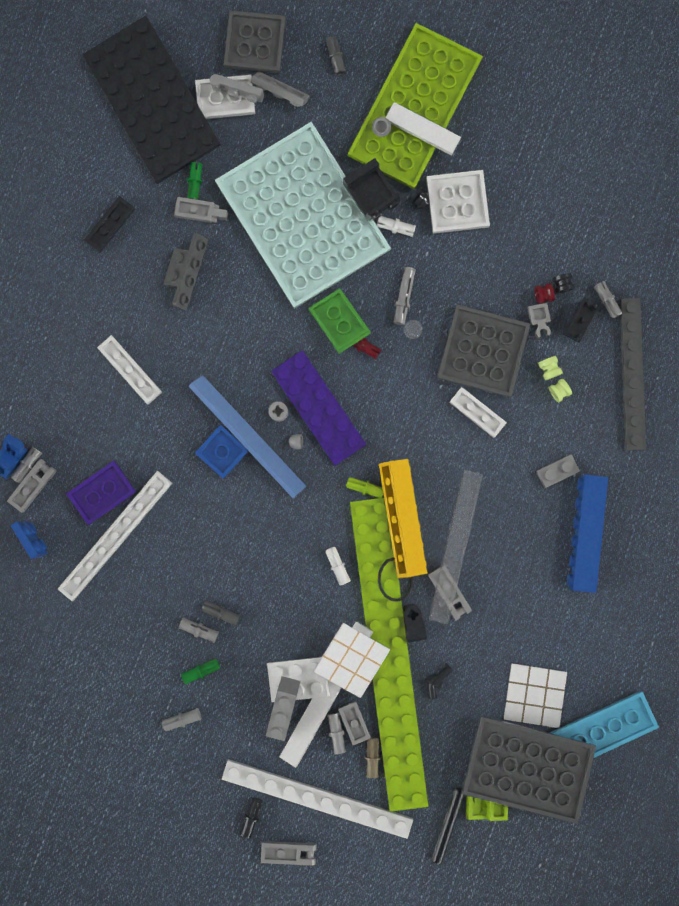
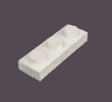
M462 387L449 402L493 438L496 437L507 423Z

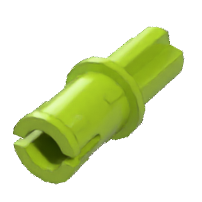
M349 477L347 480V488L362 492L363 495L368 494L382 499L383 487L371 484L368 480L365 482Z

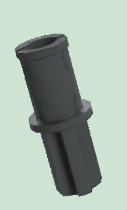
M329 37L326 40L330 53L329 60L332 61L335 76H340L346 73L342 59L343 53L340 51L337 37Z
M205 601L202 606L203 612L217 617L218 621L221 619L236 626L240 614L225 609V606L220 607L209 601Z

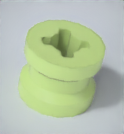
M560 379L556 385L548 387L551 395L558 403L563 400V397L572 395V391L564 379Z

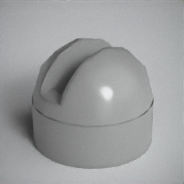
M294 434L289 438V445L292 448H303L302 434Z

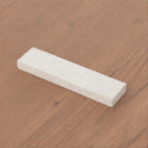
M395 102L386 116L392 125L451 156L461 139L460 136Z
M112 335L97 347L147 404H150L162 393Z

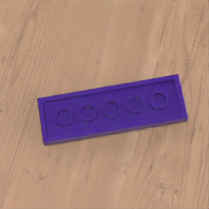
M303 350L271 371L334 466L366 445Z

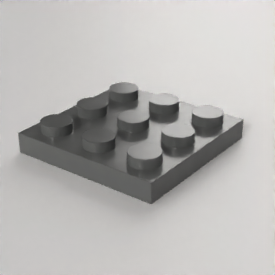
M230 10L224 68L280 74L286 16Z

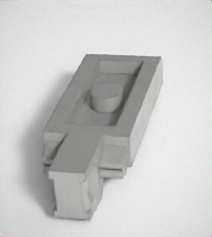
M177 197L174 216L217 223V219L227 221L228 212L227 210L219 209V205H216L214 202Z

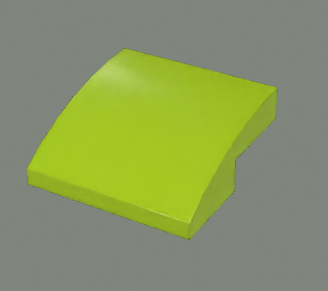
M466 795V818L468 820H508V806Z

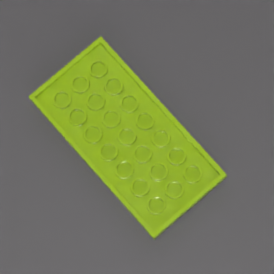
M416 23L347 156L364 165L376 158L379 168L384 175L415 190L436 147L392 124L390 133L384 137H379L372 130L374 120L379 117L386 118L395 102L446 129L483 56Z

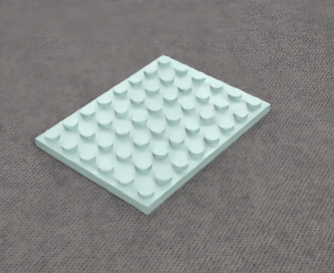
M312 122L215 180L294 309L391 250V247L373 219L370 221L366 220L344 187L343 178L346 176Z

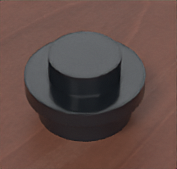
M422 191L417 194L412 202L416 210L426 207L429 203V194H424Z

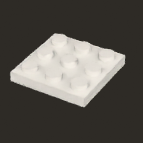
M483 170L426 177L433 234L488 228L490 226Z

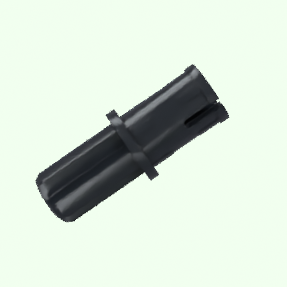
M252 798L249 810L244 815L245 821L240 832L242 837L250 839L256 822H259L258 816L263 805V801L260 798Z

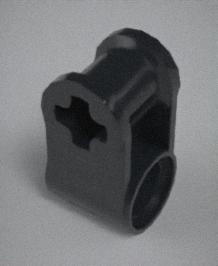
M415 604L406 605L403 609L407 643L427 640L425 625L419 607ZM412 609L415 612H417L416 614H414V618H411L410 615H407L410 613V610Z

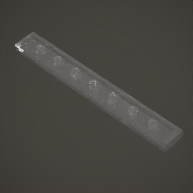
M463 470L428 620L449 624L483 474Z

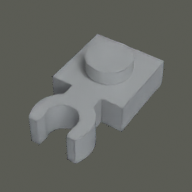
M547 303L528 306L531 326H537L535 330L536 338L541 337L540 330H544L546 336H550L551 330L546 326V323L551 322Z

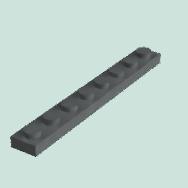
M640 298L620 299V310L622 312L620 315L625 451L646 450Z

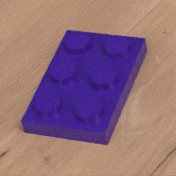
M112 461L66 494L87 525H90L135 494L136 490L116 461Z

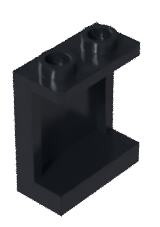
M376 158L343 178L344 187L367 221L371 219L373 221L377 220L383 215L382 212L387 209L392 210L399 205L400 195L395 193L383 175Z

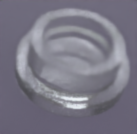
M416 320L406 322L403 328L405 336L410 339L418 338L422 333L420 322Z

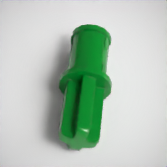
M191 162L190 176L187 179L189 183L187 198L198 200L199 189L202 184L201 172L203 164L198 162L196 170V162Z
M217 659L202 665L197 664V667L181 673L182 679L186 685L199 678L204 679L206 675L219 670L220 664Z

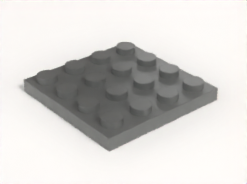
M457 304L437 378L511 398L530 323Z

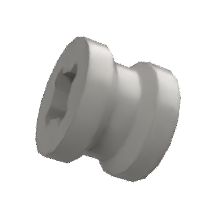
M274 402L269 407V415L274 421L281 422L287 418L288 409L284 403Z

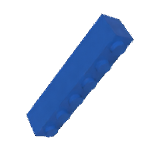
M585 474L581 475V478L577 481V490H579V497L575 500L577 517L575 516L573 519L575 536L571 538L573 555H570L569 558L571 574H568L567 585L570 590L597 592L608 477Z

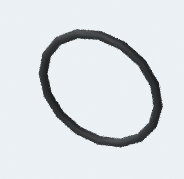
M393 557L387 559L381 565L378 572V584L384 597L390 601L398 602L404 600L410 594L413 587V577H410V587L403 597L398 599L389 597L381 585V572L388 562L395 560Z

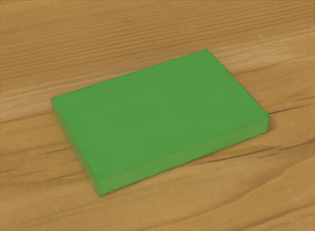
M340 288L308 308L338 354L371 334Z

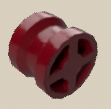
M547 283L542 287L539 285L535 286L534 292L538 304H543L545 301L554 302L555 295L551 283Z

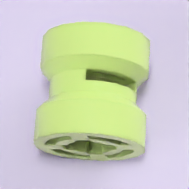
M556 356L538 363L539 367L544 371L543 377L545 381L563 374L562 369L557 365L558 359Z

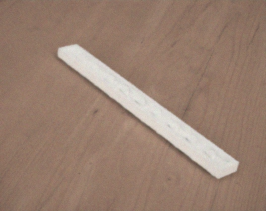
M230 759L227 761L222 780L408 839L413 822L412 817L393 811L390 812V810Z

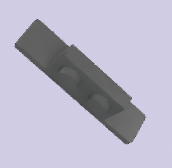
M194 233L189 250L174 248L163 283L168 287L177 288L172 305L185 311L190 302L208 239L198 233Z

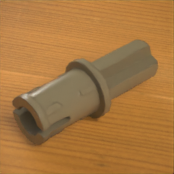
M375 737L367 740V756H365V759L367 760L366 777L368 778L379 777V739Z

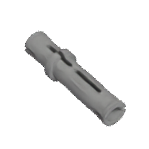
M404 267L399 297L395 303L396 312L393 323L397 325H405L407 310L410 309L409 300L416 269L411 267Z

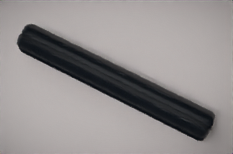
M458 787L454 789L432 856V862L441 865L443 863L464 798L462 789Z

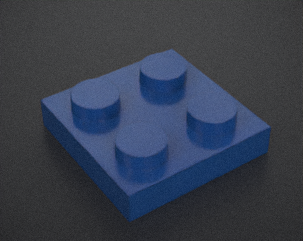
M220 425L195 454L224 479L249 451Z
M17 521L11 525V528L31 559L42 558L48 554L45 542L42 539L39 540L36 535L37 530L32 523Z

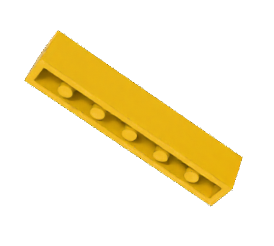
M403 459L379 463L397 578L427 574L409 460Z

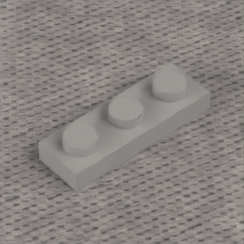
M260 71L253 75L251 83L256 84V87L272 92L277 98H285L290 101V104L297 107L306 104L310 96Z

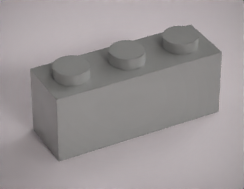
M281 676L266 733L267 737L285 741L301 681Z

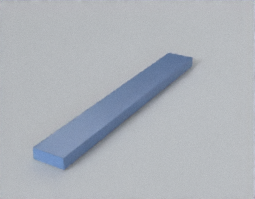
M201 376L189 385L190 389L292 498L306 487L204 376Z

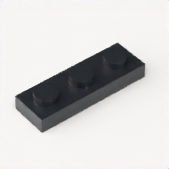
M119 196L84 239L85 242L101 253L134 212L135 207Z

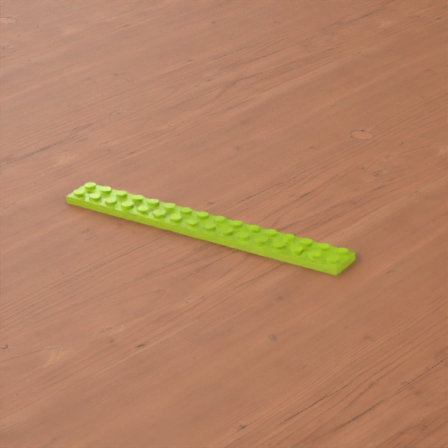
M385 499L350 502L365 624L367 628L373 631L370 638L390 649L373 677L389 810L392 812L428 807L402 600L398 602L390 601L384 597L378 584V572L381 565L387 559L394 557ZM395 560L388 562L381 572V585L389 597L398 599L401 598L399 578H397Z

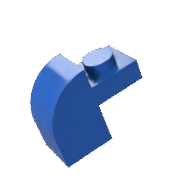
M10 434L4 438L3 447L0 451V475L5 479L17 469L21 463L20 460L24 459L28 451L20 439L14 438Z

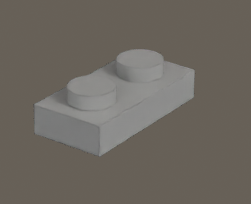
M572 454L536 471L544 488L580 472Z
M356 701L338 708L352 745L371 738Z

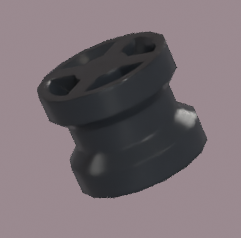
M571 273L558 275L553 278V282L557 286L555 289L556 293H564L575 289L574 284L571 282Z

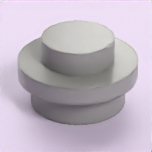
M379 117L374 120L372 130L377 136L384 137L390 133L391 123L387 118Z

